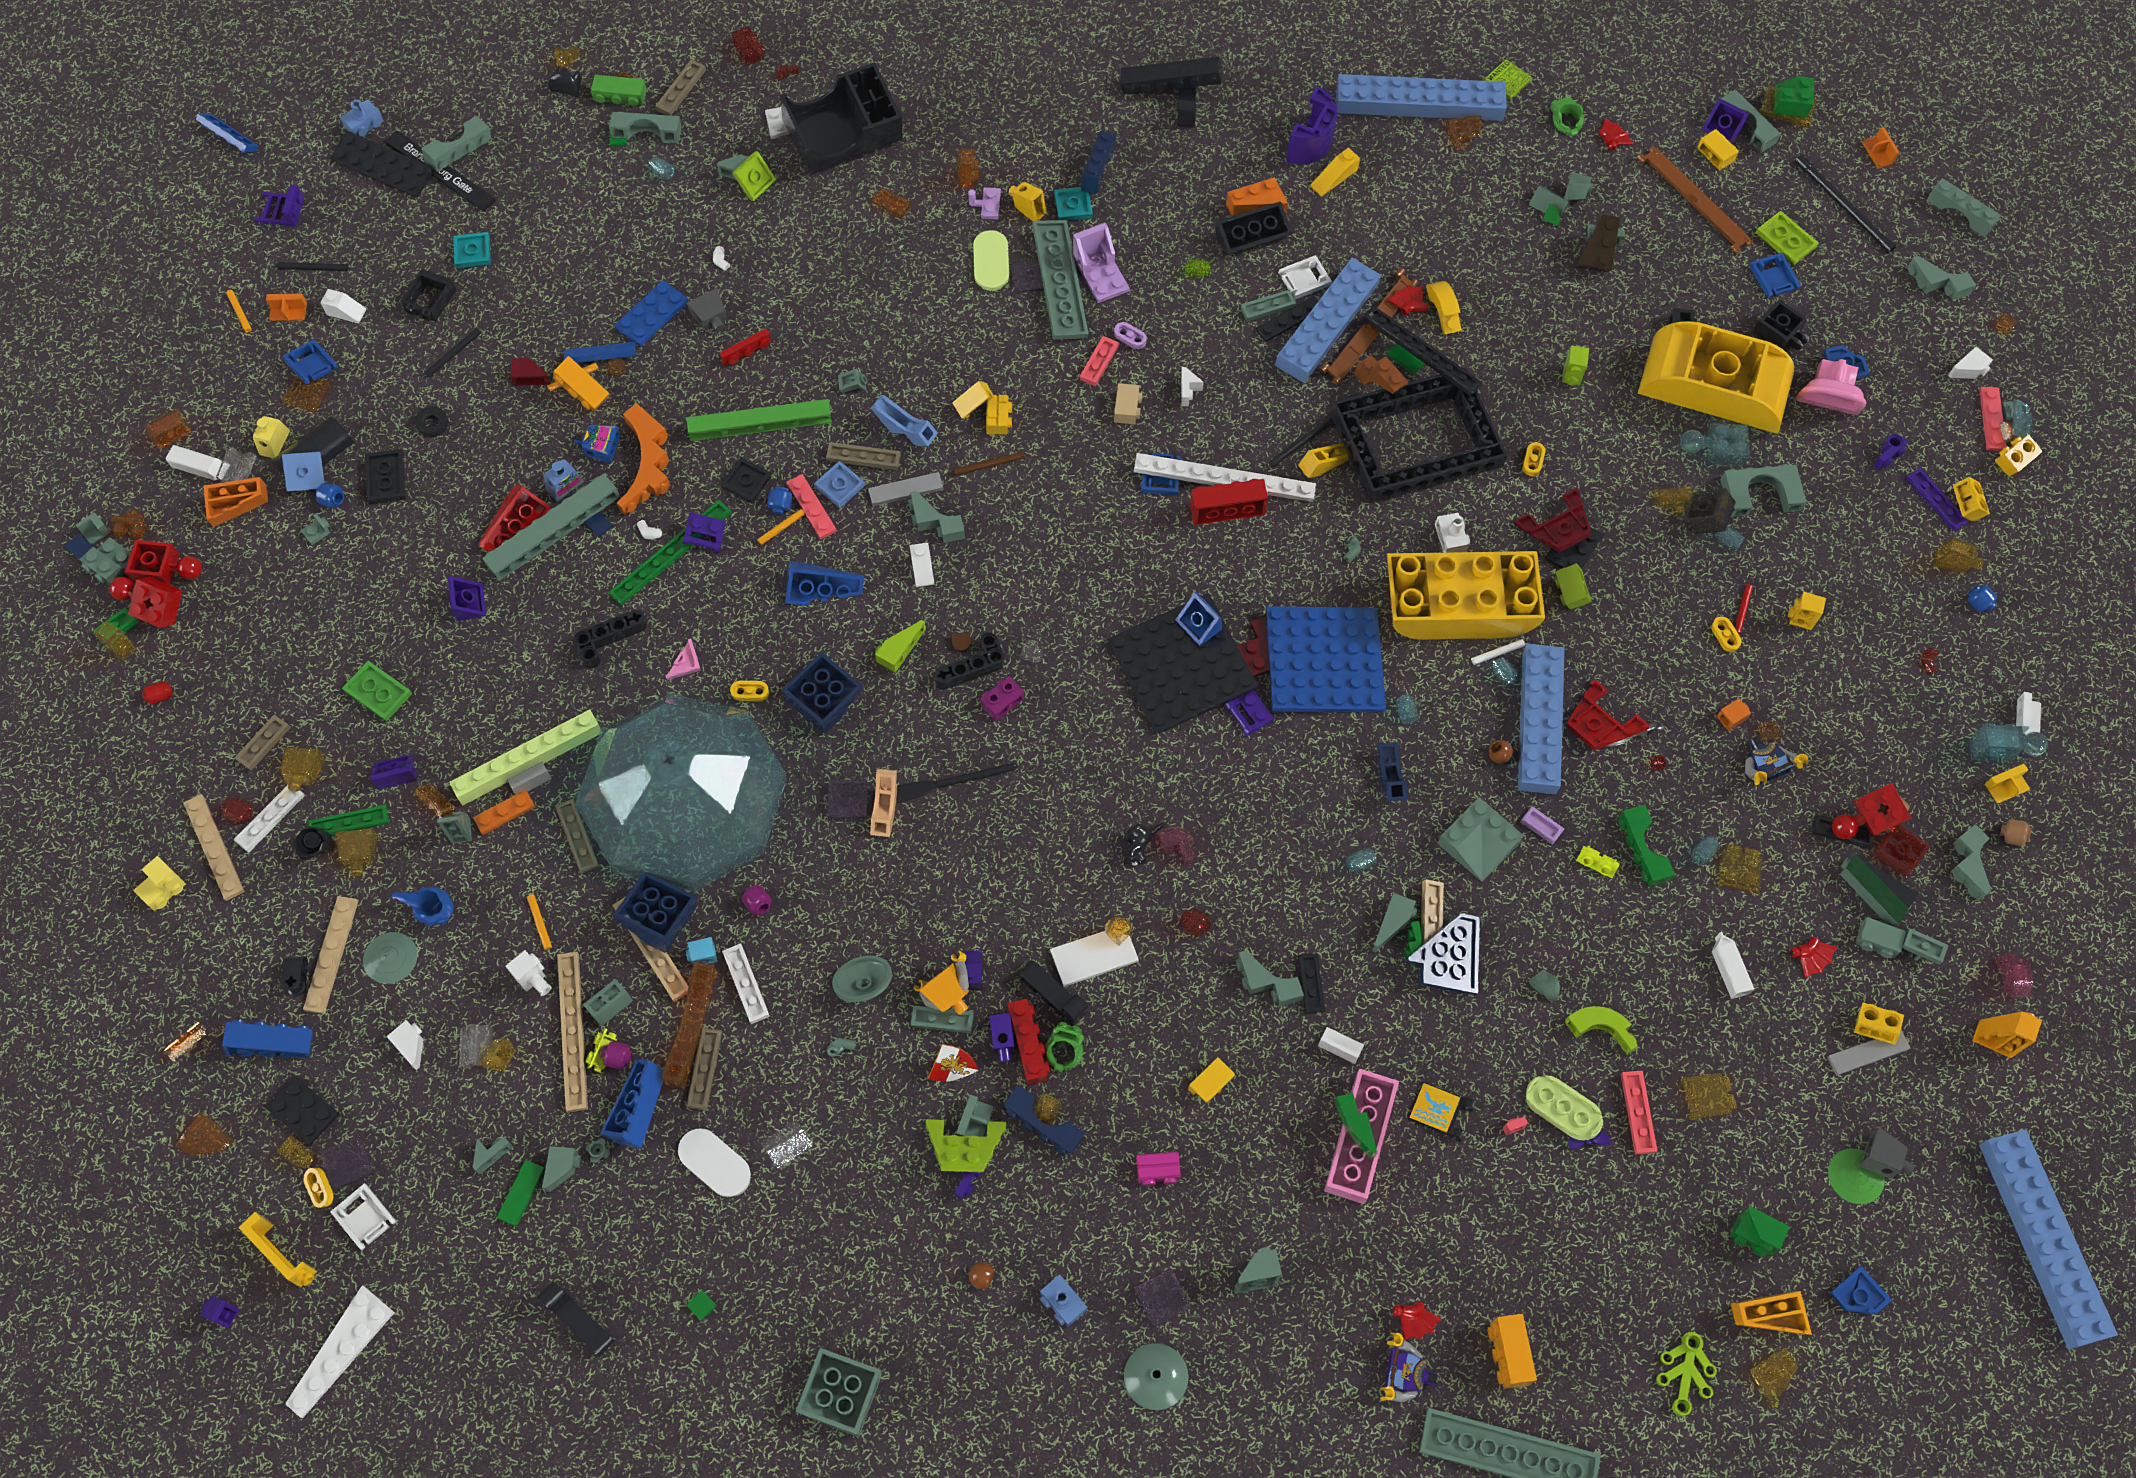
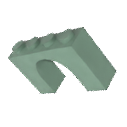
M1784 464L1776 467L1764 466L1762 468L1749 467L1742 470L1729 469L1724 472L1720 479L1730 517L1749 515L1753 506L1748 486L1758 482L1766 483L1778 492L1783 512L1802 511L1807 503L1796 465Z

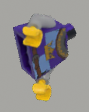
M1391 1332L1390 1334L1394 1336V1342L1387 1341V1344L1396 1346V1348L1393 1347L1390 1351L1385 1387L1380 1388V1390L1385 1391L1386 1396L1380 1397V1400L1403 1403L1415 1398L1417 1393L1422 1392L1423 1384L1435 1386L1437 1373L1425 1371L1426 1360L1422 1358V1354L1404 1340L1400 1333Z

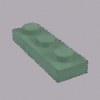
M1286 290L1241 304L1240 309L1246 321L1249 322L1291 309L1296 306V302L1290 290Z
M913 1006L911 1027L972 1033L974 1012L964 1011L961 1015H958L952 1009L942 1012L930 1007Z

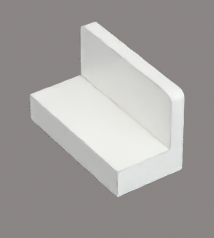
M2024 692L2017 699L2016 733L2039 737L2041 703L2032 701V693Z
M1327 1027L1318 1046L1355 1064L1364 1045Z

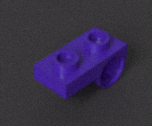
M1898 434L1889 435L1882 446L1884 453L1878 457L1874 466L1878 470L1883 466L1887 468L1894 461L1893 458L1895 456L1899 458L1904 454L1908 441Z
M961 1172L964 1177L955 1191V1197L961 1200L965 1196L969 1197L974 1188L972 1183L975 1177L979 1179L982 1172Z

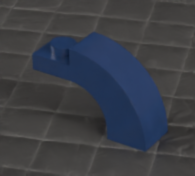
M1398 742L1377 744L1379 756L1378 769L1385 799L1388 802L1408 800L1406 780L1403 779L1400 768Z

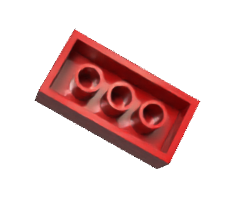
M1251 479L1244 482L1235 481L1230 484H1215L1210 487L1200 486L1191 489L1190 511L1193 525L1265 515L1268 502L1264 479Z

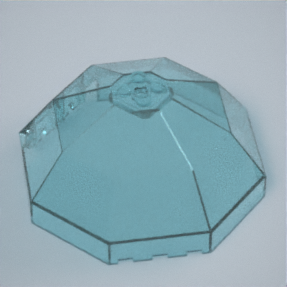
M668 694L640 709V714L636 716L630 714L601 730L575 805L614 874L639 879L643 872H646L678 888L696 892L764 854L787 782V776L747 710ZM669 757L675 758L673 759V764L671 765L669 763H664L666 759Z

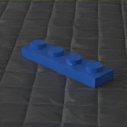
M197 114L196 120L202 123L203 127L211 129L215 132V135L223 137L227 140V143L235 145L241 152L249 153L258 150L259 145L212 114Z

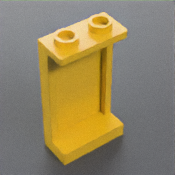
M254 1212L238 1227L288 1281L299 1287L306 1286L315 1278L314 1274L317 1273L313 1267L304 1262L294 1267L264 1236L274 1226L268 1219Z

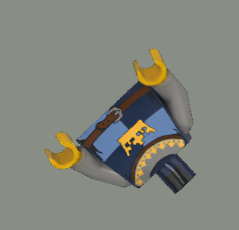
M1757 737L1749 742L1753 751L1746 758L1745 774L1754 780L1755 785H1760L1789 773L1795 766L1794 764L1797 765L1798 769L1803 768V763L1809 764L1808 756L1806 754L1796 755L1778 746L1775 742L1764 746L1761 739Z

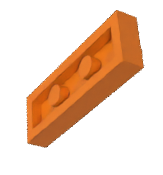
M524 790L478 814L473 819L482 835L535 808V805L528 792Z

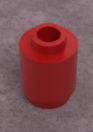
M160 681L144 687V692H141L146 703L150 702L151 705L170 699L169 697L174 695L168 681Z

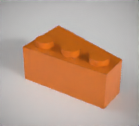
M1275 177L1227 192L1226 205L1232 216L1280 201L1286 215L1288 202Z
M260 477L204 486L206 517L213 527L268 502L267 486Z

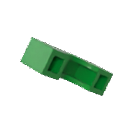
M1646 805L1624 810L1619 817V825L1622 830L1625 829L1627 834L1626 842L1629 847L1633 848L1635 863L1641 867L1642 880L1647 882L1649 887L1671 881L1675 873L1668 857L1654 854L1645 843L1644 833L1652 824V819Z

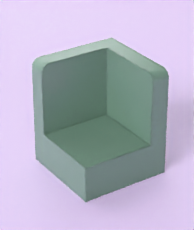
M95 512L76 524V527L91 545L111 533Z

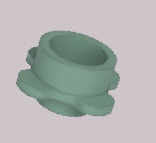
M600 1138L598 1141H594L586 1146V1151L591 1156V1162L597 1163L599 1159L607 1158L610 1155V1151L605 1146L606 1141Z

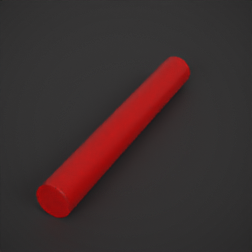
M1750 584L1745 585L1734 627L1739 635L1742 631L1753 586Z

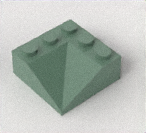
M1479 797L1441 835L1437 844L1483 882L1520 844L1524 835Z
M820 1348L796 1413L859 1437L883 1373L880 1369Z

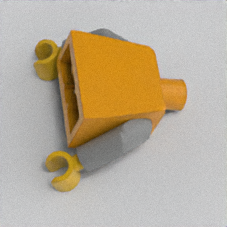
M959 951L960 956L958 959L956 955H951V959L956 962L955 965L952 963L929 982L919 980L921 987L914 985L913 989L919 992L925 1006L941 1010L942 1012H945L952 1006L958 1015H961L968 1009V1006L962 1000L969 992L968 973L965 965L966 955L963 952Z

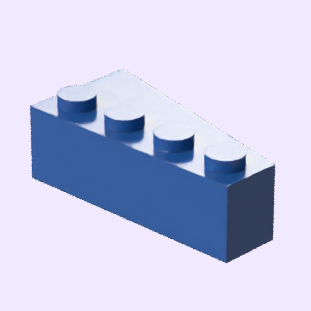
M233 1020L232 1022H226L222 1047L225 1056H233V1052H237L243 1057H251L254 1053H258L263 1057H275L276 1053H280V1057L310 1058L313 1030L303 1025L292 1028L286 1024L269 1026L264 1022L245 1024L242 1020Z
M637 1058L600 1134L618 1144L642 1148L666 1070L649 1060Z

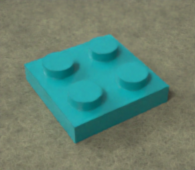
M1081 187L1054 190L1058 220L1070 221L1093 218L1089 192L1081 191Z
M488 232L453 236L454 264L456 268L491 264L490 236Z

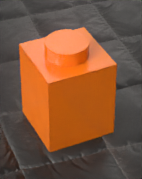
M1737 699L1722 708L1717 718L1730 731L1746 721L1751 712L1745 703Z

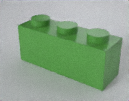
M595 75L591 88L594 101L599 103L613 102L617 105L623 103L630 104L631 106L643 105L647 91L644 79Z

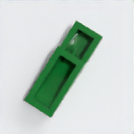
M1353 1093L1337 1096L1335 1104L1346 1130L1356 1144L1370 1158L1375 1157L1378 1152L1367 1112L1358 1113Z

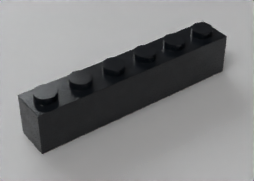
M1220 57L1121 68L1120 85L1123 94L1131 95L1222 84L1223 67Z

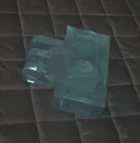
M2020 400L2013 401L2011 416L2013 418L2012 432L2014 436L2023 438L2029 434H2034V429H2032L2033 422H2031L2033 416L2028 414V405Z

